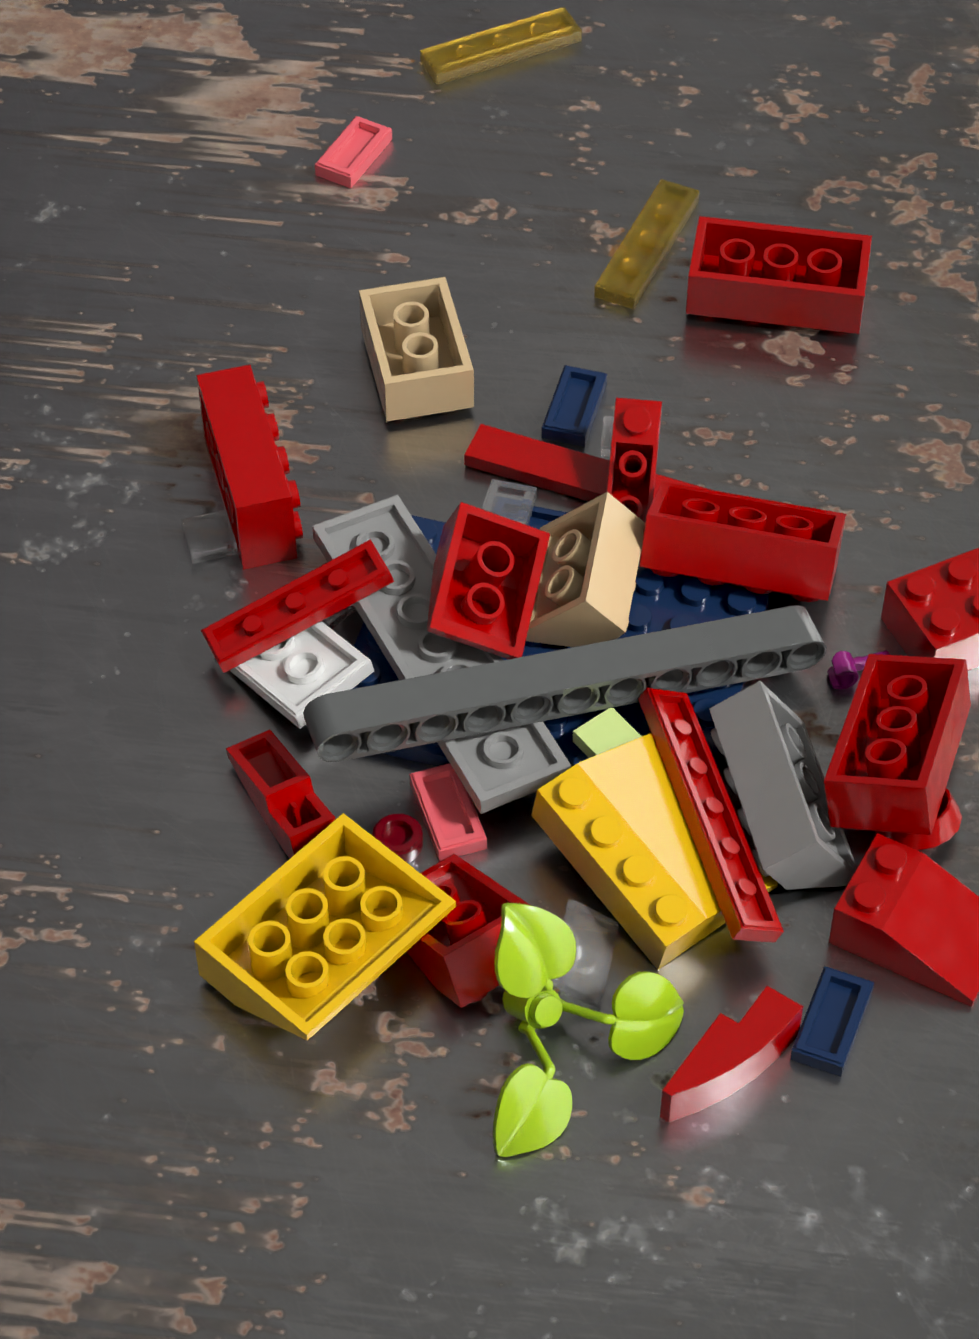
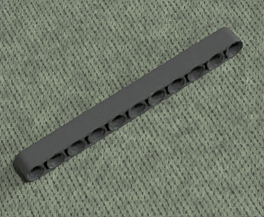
M788 606L329 693L310 701L303 711V716L318 757L327 762H339L638 703V698L646 688L689 693L801 671L816 665L822 660L826 654L827 647L805 607Z

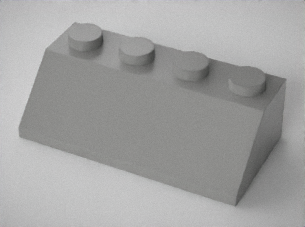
M761 681L709 708L715 728L711 730V736L720 753L726 757L729 767L724 769V775L730 788L739 796L742 807L737 810L738 817L744 829L754 840L756 848L751 850L760 873L764 877L771 876L785 889L847 886L857 867L843 828L830 827L824 776L805 723Z

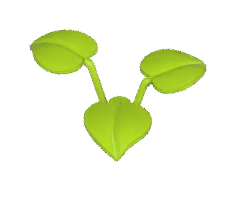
M521 903L502 904L501 929L495 950L494 967L497 981L505 990L503 994L504 1008L510 1015L521 1020L518 1030L527 1036L543 1066V1071L533 1064H522L509 1075L501 1088L493 1121L495 1154L501 1157H510L547 1146L562 1134L571 1116V1090L566 1083L553 1078L555 1066L535 1029H544L554 1025L561 1017L562 1012L571 1013L602 1024L612 1025L608 1037L611 1051L625 1059L641 1060L655 1055L672 1040L680 1026L684 1013V1002L671 982L662 975L649 971L636 972L620 983L612 998L613 1014L601 1013L561 999L558 993L553 990L552 979L567 974L575 962L576 941L573 932L562 919L549 911L537 906Z

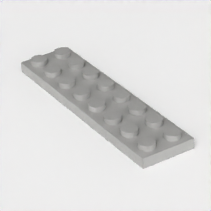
M398 495L312 526L313 539L327 562L371 539L389 569L394 582L353 605L399 680L504 661L502 657L427 631L436 553ZM543 721L437 742L480 814L537 792V789L571 768V764Z

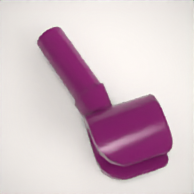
M884 650V651H881V652H877V653H873V654L890 655L887 650ZM847 651L837 652L831 660L833 666L827 671L832 687L835 689H847L856 684L859 679L857 671L863 670L868 655L853 658L851 653Z

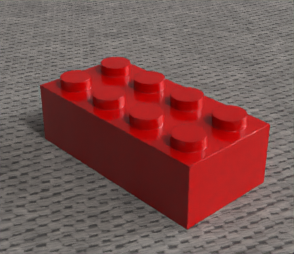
M699 216L688 275L686 314L859 334L872 236Z
M250 364L196 375L204 440L242 569L245 570L297 559L296 539L303 538V530L298 511H293V509L301 507L296 481H288L285 474L290 473L285 447H277L275 441L279 440L274 413L267 414L265 412V409L269 408V401L264 381H255Z
M661 481L646 516L639 567L649 568L653 573L660 576L672 577L682 574L698 577L699 581L709 585H722L725 582L743 585L747 590L759 594H766L772 591L787 593L803 602H816L819 599L828 601L838 565L846 514Z
M979 548L887 582L881 619L907 656L966 659L967 671L979 667Z
M883 654L868 655L824 778L830 827L906 834H932L971 707L966 659Z

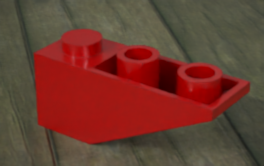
M616 397L607 492L646 523V516L654 498L662 401Z

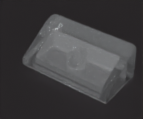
M568 900L563 921L573 932L576 941L575 962L567 974L552 979L553 990L566 1002L600 1012L619 923L580 902Z

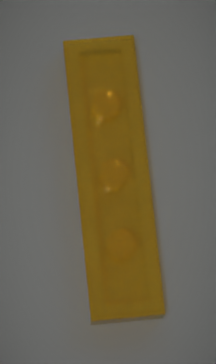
M563 7L420 50V61L436 85L581 42L582 30L566 8Z
M663 179L659 181L596 283L594 297L635 309L699 203V190Z

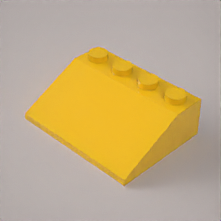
M651 733L581 761L537 789L531 816L657 970L726 923ZM761 874L769 893L777 887L778 883L771 876L764 877Z
M343 813L194 941L199 975L235 1006L308 1041L456 907V901Z

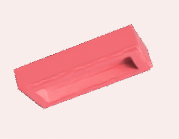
M355 116L315 163V175L351 189L391 142L392 128Z
M450 763L409 774L411 789L439 862L453 854L460 857L487 849V838L472 799Z

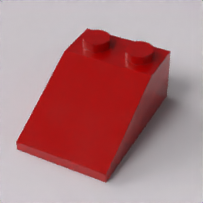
M460 502L443 526L433 566L427 631L506 659L522 657L550 533Z
M877 833L834 908L828 943L972 1007L979 994V896L926 854Z
M453 854L424 870L421 874L456 901V907L406 952L433 986L462 1008L469 1003L483 999L489 991L499 986L495 974L494 959L501 929L502 904L528 903L456 854Z

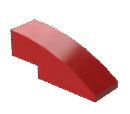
M270 729L226 748L227 756L252 802L289 858L293 857L336 820L335 816L314 793L309 774Z
M766 986L739 1023L720 1013L663 1088L660 1118L667 1122H672L697 1113L729 1097L756 1079L782 1055L797 1037L801 1025L803 1006Z

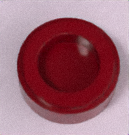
M390 814L380 819L374 826L372 836L405 862L410 863L420 855L423 849V830L419 822L413 817L406 814Z

